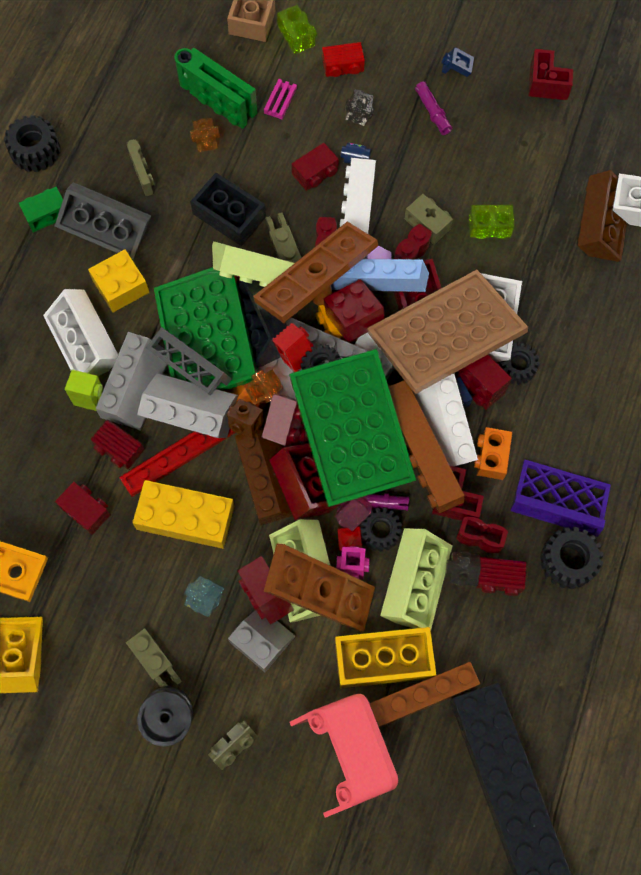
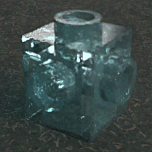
M200 576L194 583L190 582L186 588L185 595L187 598L184 605L195 612L210 617L220 602L224 588Z

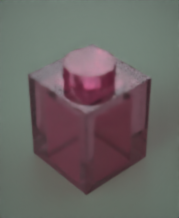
M364 497L343 502L337 508L335 517L342 527H347L353 531L371 514L372 504Z

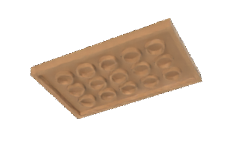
M478 270L467 274L368 328L370 337L415 394L528 332V326Z

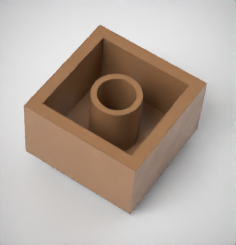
M233 0L227 18L229 34L266 42L276 12L275 0Z

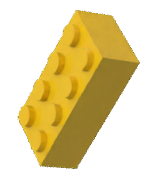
M145 480L133 519V525L136 530L224 549L235 506L233 499Z
M430 627L335 637L340 688L425 680L436 676Z

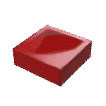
M360 527L337 529L339 552H342V547L362 548Z

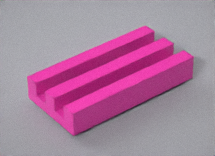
M278 79L264 108V114L283 119L297 90V85H290L287 81L283 83L281 79ZM282 88V90H281V92H280V94H279V96H278V99H277V101H276V103H275V105H274V107H273V109H272V111H271V108H272V106H273V103H274V101H275V99H276V97H277V95H278L280 89ZM289 90L280 112L277 113L286 91Z

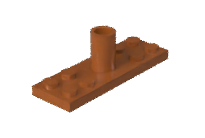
M347 221L253 296L254 301L283 323L312 300L316 305H324L323 298L333 294L331 284L377 248L378 241Z
M277 543L264 592L349 628L364 632L375 587L294 548Z

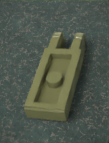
M136 139L127 142V148L145 196L152 195L151 186L155 184L151 173H146L148 166L142 155L141 147Z
M278 213L277 218L281 225V228L278 229L274 228L271 217H266L269 236L278 259L296 263L301 259V256L283 213Z
M145 628L126 642L150 677L160 687L168 686L160 677L167 671L175 683L180 684L182 682L173 670V665Z

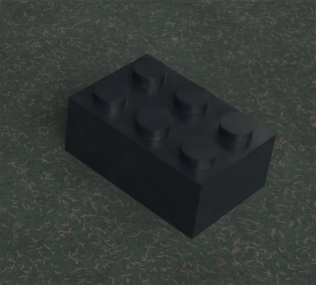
M215 173L190 201L193 215L240 246L246 242L266 218L264 203L218 173Z

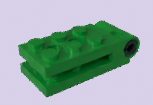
M194 47L191 50L182 48L175 53L174 58L179 85L183 89L189 90L190 94L195 96L200 103L208 105L216 114L224 116L232 125H237L242 129L248 124L247 115L253 119L258 114L255 88Z

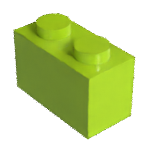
M72 369L65 387L67 395L73 405L96 411V406L104 390L98 376Z

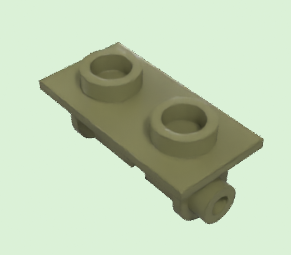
M244 720L241 723L238 722L227 733L231 739L229 743L222 737L210 748L211 752L208 755L221 770L231 765L236 757L244 749L249 748L257 737Z

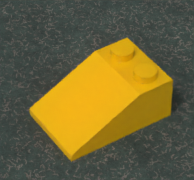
M42 617L0 618V693L38 692L41 671Z

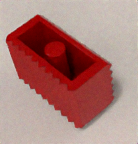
M361 42L322 47V60L326 77H338L341 74L347 75L348 73L358 74L364 71L365 60Z
M290 323V326L283 329L280 335H276V338H273V342L283 362L293 372H297L301 369L302 357L307 358L305 352L309 351L311 353L313 344L308 339L309 334L303 327L300 326L298 328L293 323Z

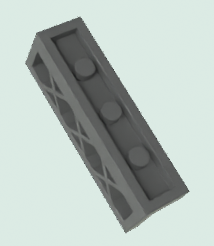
M162 327L146 347L210 396L220 382L227 386L232 380L227 374ZM161 339L166 341V350L157 351L154 349ZM181 352L182 361L173 363L171 353ZM196 363L197 373L188 374L187 365ZM211 374L215 379L207 388L203 385V376Z

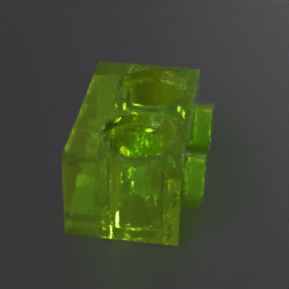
M298 4L277 13V26L294 54L315 46L316 30L313 25L309 24L306 13L301 11Z
M472 205L469 213L470 237L478 239L487 237L504 239L511 237L514 229L513 205Z

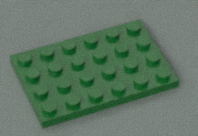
M212 267L155 287L154 293L161 327L232 379L227 386L220 382L216 388L217 390L225 391L259 380L236 275H233L232 279L219 275L220 271ZM181 352L171 353L173 363L182 361ZM188 364L187 373H197V364ZM169 366L170 377L191 382ZM211 374L203 376V385L209 387L215 377Z
M377 349L289 374L328 507L416 481Z

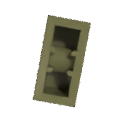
M424 194L406 208L404 218L413 227L421 224L432 232L430 242L433 245L451 230L453 221L447 211H443L436 205L433 199L426 197Z

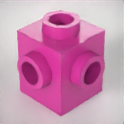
M342 547V556H337L336 569L363 580L364 572H369V558H365V548Z

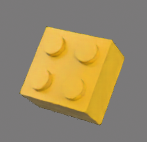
M125 249L88 269L94 284L112 312L149 293L145 279Z

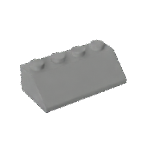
M131 332L127 333L96 406V411L100 418L141 431L146 417L137 415L142 393L156 373L164 375L168 365L146 348L151 339ZM158 344L154 348L157 351L165 350Z
M156 373L142 393L137 415L216 438H227L229 432L227 412L232 405L236 404L238 395L215 389L210 396L192 382Z

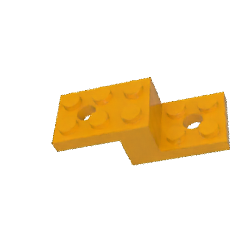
M0 541V593L30 602L48 558ZM16 566H20L22 568L21 575L17 578H12L10 575L11 570Z

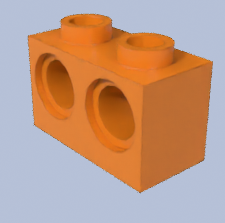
M486 427L484 433L479 434L477 447H481L480 455H477L478 460L474 463V468H478L477 476L499 480L504 479L507 474L512 432ZM489 440L497 441L499 446L490 445ZM485 461H493L496 467H489Z

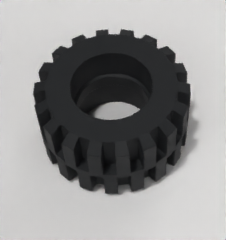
M31 115L29 118L23 116L21 120H14L15 123H11L8 126L10 130H6V137H4L5 146L13 163L21 170L24 168L27 172L31 170L38 172L39 169L46 170L48 165L51 167L54 164L53 160L57 161L58 159L57 154H60V144L50 122L40 116L36 118L35 115ZM32 141H40L38 144L34 146L25 147L28 143Z
M568 527L562 531H557L544 545L543 553L540 555V560H543L541 568L546 569L544 575L547 578L550 576L553 579L551 582L554 585L557 582L560 583V588L569 586V589H575L576 587L580 588L588 584L600 572L599 569L603 565V561L600 560L604 557L603 552H599L601 548L600 543L596 544L594 542L596 539L594 535L589 537L587 535L588 531L583 530L579 532L577 527H573L572 530ZM566 547L576 550L582 557V568L577 570L568 568L560 558V550Z

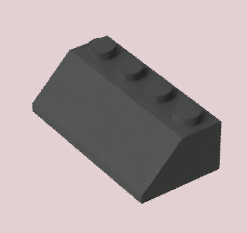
M73 182L66 190L55 227L116 253L125 249L131 259H134L151 215Z

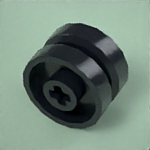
M159 687L150 692L143 701L137 717L138 727L143 737L150 743L163 747L174 745L182 740L189 731L194 714L192 702L186 693L176 687ZM164 713L169 715L168 719L163 718Z

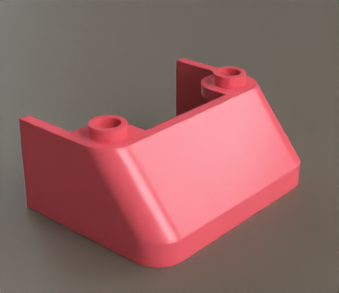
M354 694L290 721L291 726L309 722L311 729L316 734L328 732L346 781L339 783L336 788V797L340 806L324 812L325 818L392 791L397 787L398 776L370 704L364 695Z

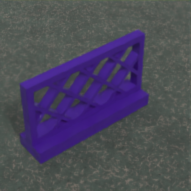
M524 459L510 511L562 527H569V529L577 527L579 532L586 530L588 531L587 534L598 537L604 529V517L611 485ZM527 468L536 470L539 476L531 480L526 473ZM550 475L557 476L561 483L552 486L547 477ZM543 480L548 489L539 492L534 485L535 482ZM572 481L578 482L583 489L574 493L568 483ZM530 486L535 495L527 497L521 495V491L523 488ZM562 486L570 494L563 499L556 492V489ZM593 488L604 490L603 496L596 499L590 490ZM551 492L557 502L547 503L542 496ZM585 492L592 502L583 506L577 496ZM573 499L578 508L575 510L568 509L564 502ZM594 505L599 511V517L591 516L586 509Z

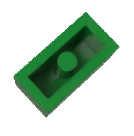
M54 187L19 202L20 208L33 233L56 223L63 198L58 188Z

